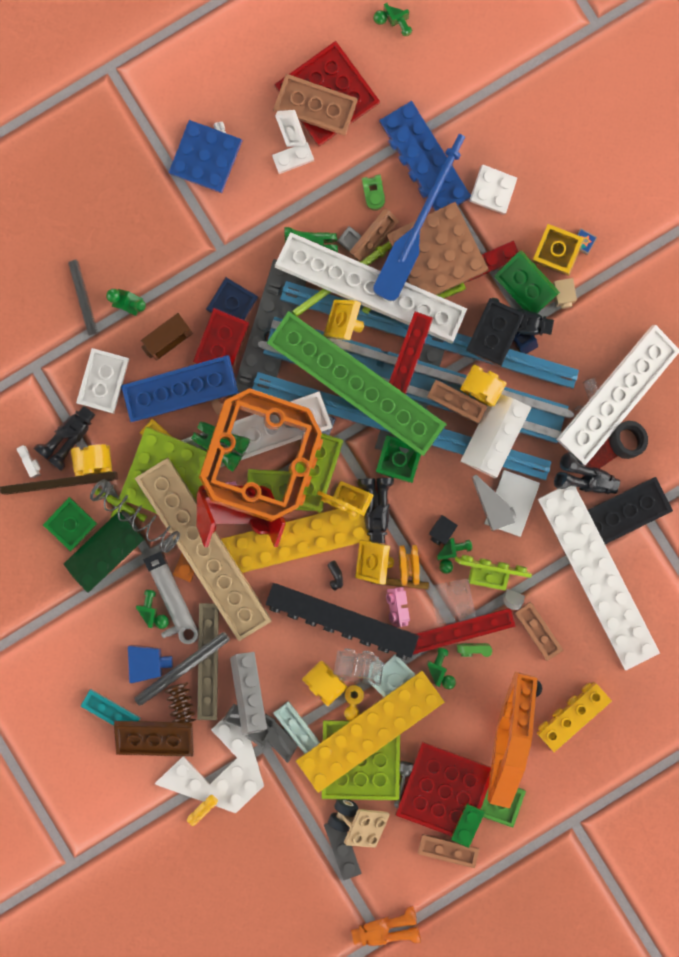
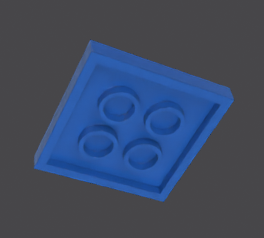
M189 120L169 174L222 194L242 144V139Z

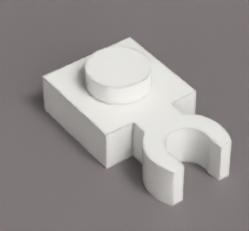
M22 445L16 448L31 478L40 476L39 470L41 467L36 459L33 460L27 447Z

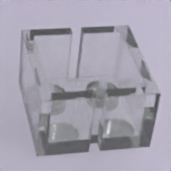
M468 578L449 581V586L446 582L429 586L437 624L455 621L453 616H457L458 620L476 617Z
M353 649L337 651L333 674L342 681L360 683L361 678H364L363 684L381 685L384 663L373 652L363 651L362 654H357Z

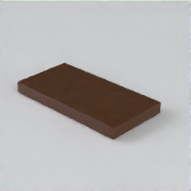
M114 722L116 755L191 757L194 755L193 723Z

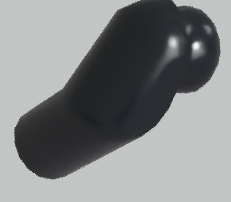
M332 561L327 566L335 579L330 581V585L336 591L343 586V574L336 561Z

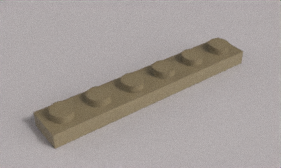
M199 603L198 650L218 636L219 610L215 603ZM218 650L198 664L197 720H217Z

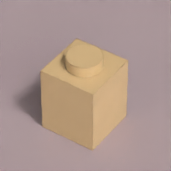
M573 278L554 281L552 284L560 292L554 298L555 306H561V309L573 307L572 304L577 301Z

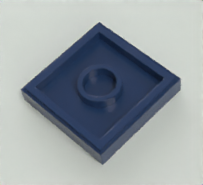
M226 277L206 310L212 313L213 308L245 320L259 297Z

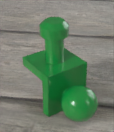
M385 3L383 10H378L374 13L373 19L378 25H383L388 19L392 27L399 24L402 29L401 34L405 37L409 36L413 31L411 26H408L405 21L409 19L408 9L401 10Z
M110 289L106 294L107 300L113 303L112 307L124 310L134 316H137L138 311L142 312L146 308L143 298L129 291Z
M454 538L449 539L436 556L437 560H442L439 564L440 571L444 574L452 572L453 563L448 559L457 557L456 551H471L473 549L472 541L465 540L463 543L455 544Z
M147 589L144 591V595H146L144 606L136 605V609L148 625V628H154V625H156L159 629H165L169 625V619L165 615H158L156 617L158 609L151 607L156 592Z
M440 647L437 650L438 655L435 662L433 663L428 660L427 666L435 685L440 687L442 682V686L450 690L456 686V679L451 675L444 677L447 669L441 665L449 652Z

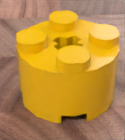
M473 365L460 390L468 396L470 394L477 401L492 407L497 403L506 382L499 379L497 374L491 371L485 373L481 367Z
M90 445L83 449H80V447L71 449L75 476L112 472L110 445Z
M323 661L318 662L302 678L309 686V689L316 696H320V699L327 706L332 704L347 688V685Z

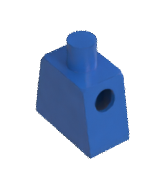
M128 646L129 683L161 677L162 668H173L172 656L162 657L161 648Z

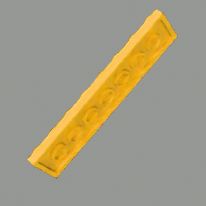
M335 509L285 522L286 525L278 547L273 546L269 534H257L255 531L221 539L241 572L245 573L357 544L360 540L369 541L370 537L367 535L368 531L365 526L364 516L358 513L356 516H353L343 510Z
M421 670L302 755L296 762L319 793L445 702Z

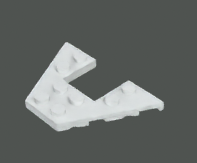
M222 719L211 730L237 758L217 778L209 783L183 756L155 784L200 801H206L209 795H214L218 799L215 806L237 813L264 787V782L252 741L246 738L248 734L242 735L241 727L224 722Z

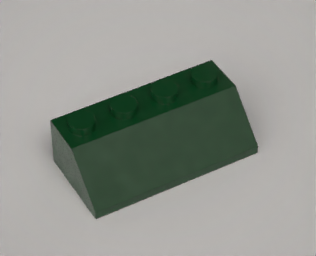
M117 512L64 563V566L80 586L89 593L146 538L139 531L133 530L132 523L129 520L120 521ZM121 512L119 513L122 520L127 519Z

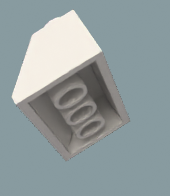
M501 394L495 406L487 407L460 462L493 478H497L531 407Z

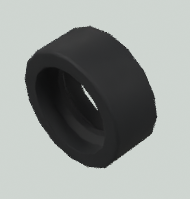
M625 421L619 424L609 436V443L617 456L623 459H631L646 450L648 435L641 424L635 421ZM627 429L636 436L637 448L631 451L622 444L620 440L622 430Z

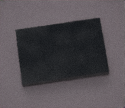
M490 298L466 351L501 367L525 313Z

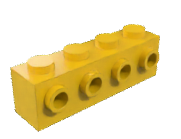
M587 683L582 687V693L577 697L576 695L572 696L566 702L568 705L564 709L559 708L556 710L549 722L544 721L538 727V736L553 752L557 751L612 702L597 683Z

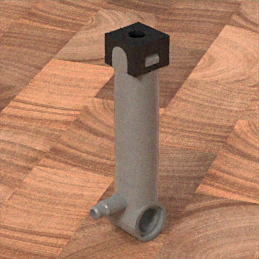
M163 551L143 559L174 624L173 627L161 633L162 637L166 638L178 633L180 641L184 644L194 643L199 638V629L191 617ZM186 629H191L194 632L192 639L185 638L184 631Z

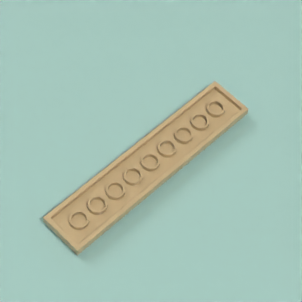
M169 457L136 477L135 480L165 527L170 526L169 533L171 534L174 531L180 532V538L176 544L238 641L270 623L272 619L216 531L212 534L209 546L204 547L196 527L197 501Z

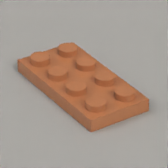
M286 74L273 110L274 112L295 110L298 120L346 136L358 98Z

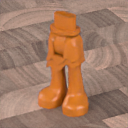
M414 906L407 907L405 914L391 919H388L389 916L382 917L381 919L366 923L363 927L359 925V928L352 929L351 934L354 945L362 944L366 946L367 944L369 946H378L399 940L421 943ZM412 926L405 930L388 933L390 928Z

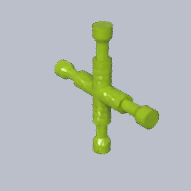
M98 487L95 495H98L102 489ZM108 495L106 498L107 502L116 507L122 502L121 499L119 500L112 495ZM125 501L121 506L120 512L123 510L130 515L136 512L135 508L126 504L127 502ZM119 507L110 516L113 517L118 512ZM138 512L136 515L143 523L147 519L145 514Z

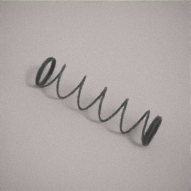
M105 479L100 480L94 486L90 493L92 501H98L105 497L104 509L112 511L119 507L118 518L120 521H127L133 517L132 528L134 531H141L148 527L146 537L149 542L156 541L162 537L161 550L163 552H169L176 545L180 538V532L174 531L171 533L162 547L163 539L170 526L158 538L150 540L148 538V531L156 515L145 527L136 530L134 528V520L142 505L139 506L131 517L122 520L119 513L128 495L123 498L117 507L108 510L105 507V502L114 485L109 488L103 497L101 496L107 489L108 481ZM105 482L101 492L93 498L97 488ZM176 535L173 543L166 549L170 540Z

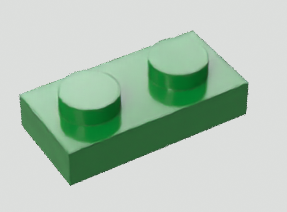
M467 803L451 840L469 848L485 811Z

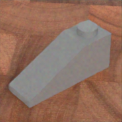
M478 475L472 476L491 531L515 523L516 514L513 507L509 508V505Z

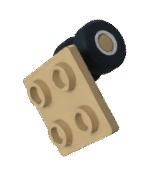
M337 799L334 807L338 813L330 815L328 824L337 831L348 832L344 841L346 845L375 848L390 814L384 811L358 810L357 804L353 801Z

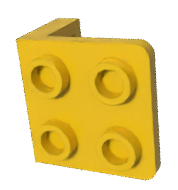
M340 481L333 497L321 491L317 492V495L322 497L321 501L353 516H356L357 513L364 516L374 496Z

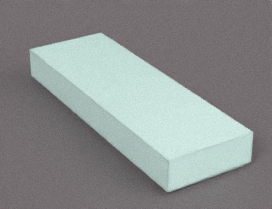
M289 701L273 712L304 754L320 743Z

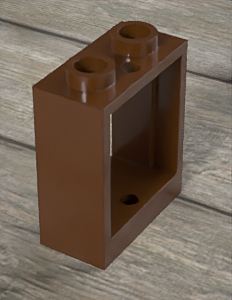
M177 313L141 340L144 344L141 348L150 359L154 357L158 360L190 337L193 332L180 314Z

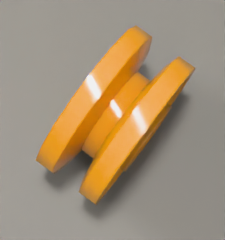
M404 545L399 546L401 586L407 585L408 577L411 576L414 585H419L420 569L417 545L411 546L410 554L406 553Z

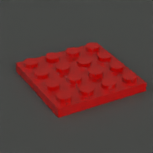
M337 41L288 74L358 98L350 124L380 104L378 97ZM284 78L274 84L278 92H280ZM300 121L318 147L337 134Z
M422 741L395 815L452 836L467 803L481 809L489 788L491 767Z

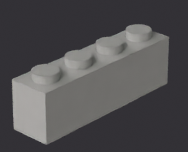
M255 652L235 654L230 658L242 735L262 732L267 729Z

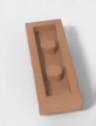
M385 208L350 250L349 253L358 262L376 251L375 248L380 246L387 237V234L399 222L390 210Z
M435 380L427 398L477 424H479L488 407L438 380Z
M531 602L514 612L547 661L563 651Z
M422 834L418 850L419 855L475 868L479 848L470 846L467 848L457 842Z

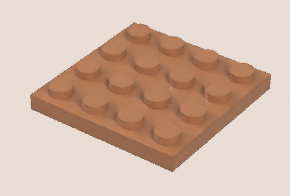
M456 202L427 215L420 229L419 256L407 278L411 285L434 295H439L489 270ZM416 221L387 234L392 247L399 238L413 228Z

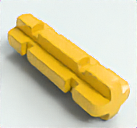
M209 795L206 801H203L188 816L187 822L191 826H195L217 804L218 799L214 795Z

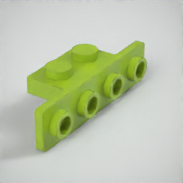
M462 555V558L455 557L457 563L471 566L468 583L506 591L510 574L528 578L532 577V574L523 566L516 565L513 568L504 562H498L497 565L492 564V561L480 558V561L473 560V557L468 555Z

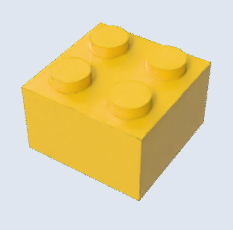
M547 224L533 262L569 276L583 244L584 237Z

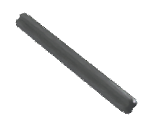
M222 632L134 698L139 706L143 705L230 640L229 636Z

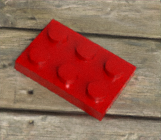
M213 308L193 362L198 364L228 355L233 367L250 322Z

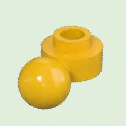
M356 685L348 687L345 691V699L349 703V707L345 709L344 716L348 721L353 720L360 714L357 705L364 698L363 690ZM353 691L358 693V697L356 699H353L350 696V694Z

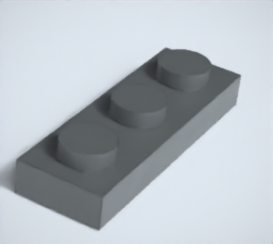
M325 823L324 827L343 881L362 874L353 847L344 843L348 833L337 831L328 823Z

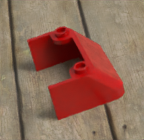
M203 485L198 489L196 527L204 547L209 546L212 534L216 530V524H250L255 533L269 534L273 546L278 547L286 525L283 516L270 522L213 503ZM232 485V486H235V487H238V488H242L244 485ZM260 486L261 495L275 499L269 488ZM247 488L245 492L247 497L254 498V489Z

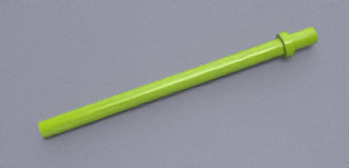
M388 241L383 246L375 248L376 251L360 261V263L368 266L379 257H384L386 252L392 248L390 242ZM326 289L320 290L295 308L292 313L298 317L331 292Z

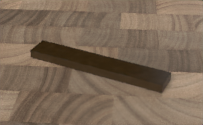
M114 471L1 486L0 493L9 495L98 483L103 479L114 481L118 479V474Z

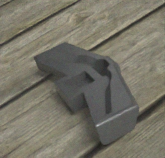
M233 704L223 721L241 727L238 706ZM265 714L267 729L262 732L248 734L246 738L262 748L268 742L288 763L298 745L275 722V719Z

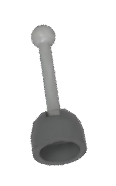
M400 761L399 769L402 778L399 787V800L394 803L395 808H398L405 778L411 774L414 766L413 763Z

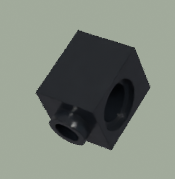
M441 515L428 534L431 536L430 540L439 546L441 543L445 545L458 525Z

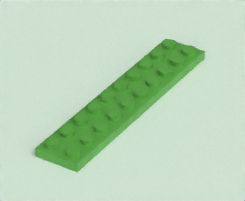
M288 311L267 342V344L423 456H425L447 425L290 311Z

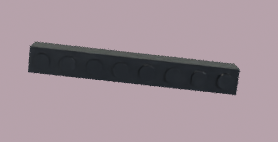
M273 583L265 604L270 606L269 610L279 614L280 611L287 612V617L298 620L299 617L306 619V624L316 627V624L324 626L323 630L334 633L335 630L339 631L344 638L350 640L353 637L360 639L359 643L369 647L371 644L377 645V650L389 653V650L396 652V657L407 660L408 657L412 658L420 636L277 583Z

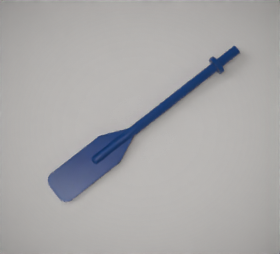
M458 134L452 148H447L445 154L448 157L413 228L394 243L374 284L373 290L376 295L388 301H395L399 297L419 256L420 229L454 160H459L461 156L458 151L465 139L464 135Z

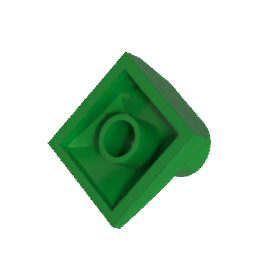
M387 435L376 473L413 483L421 454L401 439ZM399 447L409 449L410 451L407 453L401 452Z

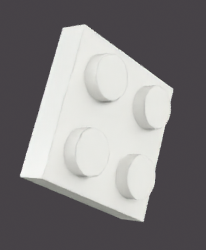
M481 165L469 202L503 215L506 214L517 177L486 165Z

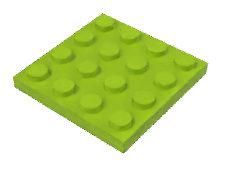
M146 427L119 499L123 500L128 495L126 502L136 506L142 505V508L156 513L135 478L169 457L197 501L198 489L203 485L199 475L207 450Z
M323 720V740L350 721ZM400 735L323 789L322 799L399 800Z

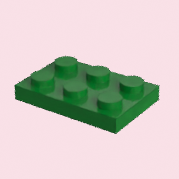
M522 250L494 276L516 302L527 311L539 313L560 293Z

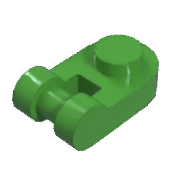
M375 175L373 178L363 177L362 185L367 206L371 210H380L385 204L381 175ZM376 185L377 190L370 191L369 186Z
M488 643L457 644V653H461L462 657H472L473 653H481L484 657H489L492 654V648Z

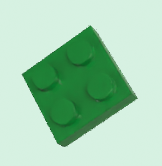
M69 497L43 526L69 551H73L98 523Z

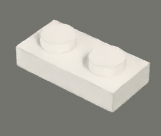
M277 111L275 116L286 146H304L306 139L296 111Z
M308 142L304 146H294L272 155L279 174L314 161Z

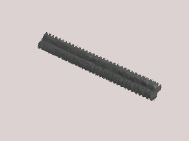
M73 260L68 263L77 291V298H79L86 330L90 336L98 333V329H95L97 328L94 325L95 320L93 319L95 318H92L94 317L92 316L93 313H91L93 311H90L92 310L90 309L91 304H88L90 302L87 300L89 299L88 295H86L88 293H85L87 292L85 291L86 288L84 289L86 286H83L85 284H83V277L80 275L82 274L80 273L81 270H79L81 268H78L80 267L78 266V261Z

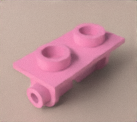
M403 587L387 589L386 600L390 608L389 620L392 626L402 627L409 625L408 608H401V605L407 604L406 591H404Z

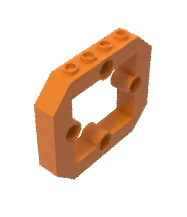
M249 388L224 401L199 479L211 502L272 522L296 510L299 505H303L306 497L303 492L305 487H309L312 476H309L311 468H315L317 462L315 454L317 450L320 451L323 439H320L322 432L309 408ZM239 409L264 417V425L270 430H276L282 424L304 431L296 459L289 466L290 478L282 502L261 495V488L255 482L246 483L242 488H238L216 480L224 454L230 453L236 444L235 437L231 434ZM270 415L278 416L279 423H272ZM227 439L230 442V447H222L220 440ZM296 464L304 466L303 473H298L295 470ZM247 488L254 489V498L247 497L245 493Z
M515 672L502 705L493 745L487 798L490 804L510 808L525 772L533 734L538 680L535 676Z

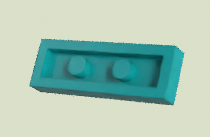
M92 689L89 690L81 704L82 708L113 726L115 721H139L141 717Z

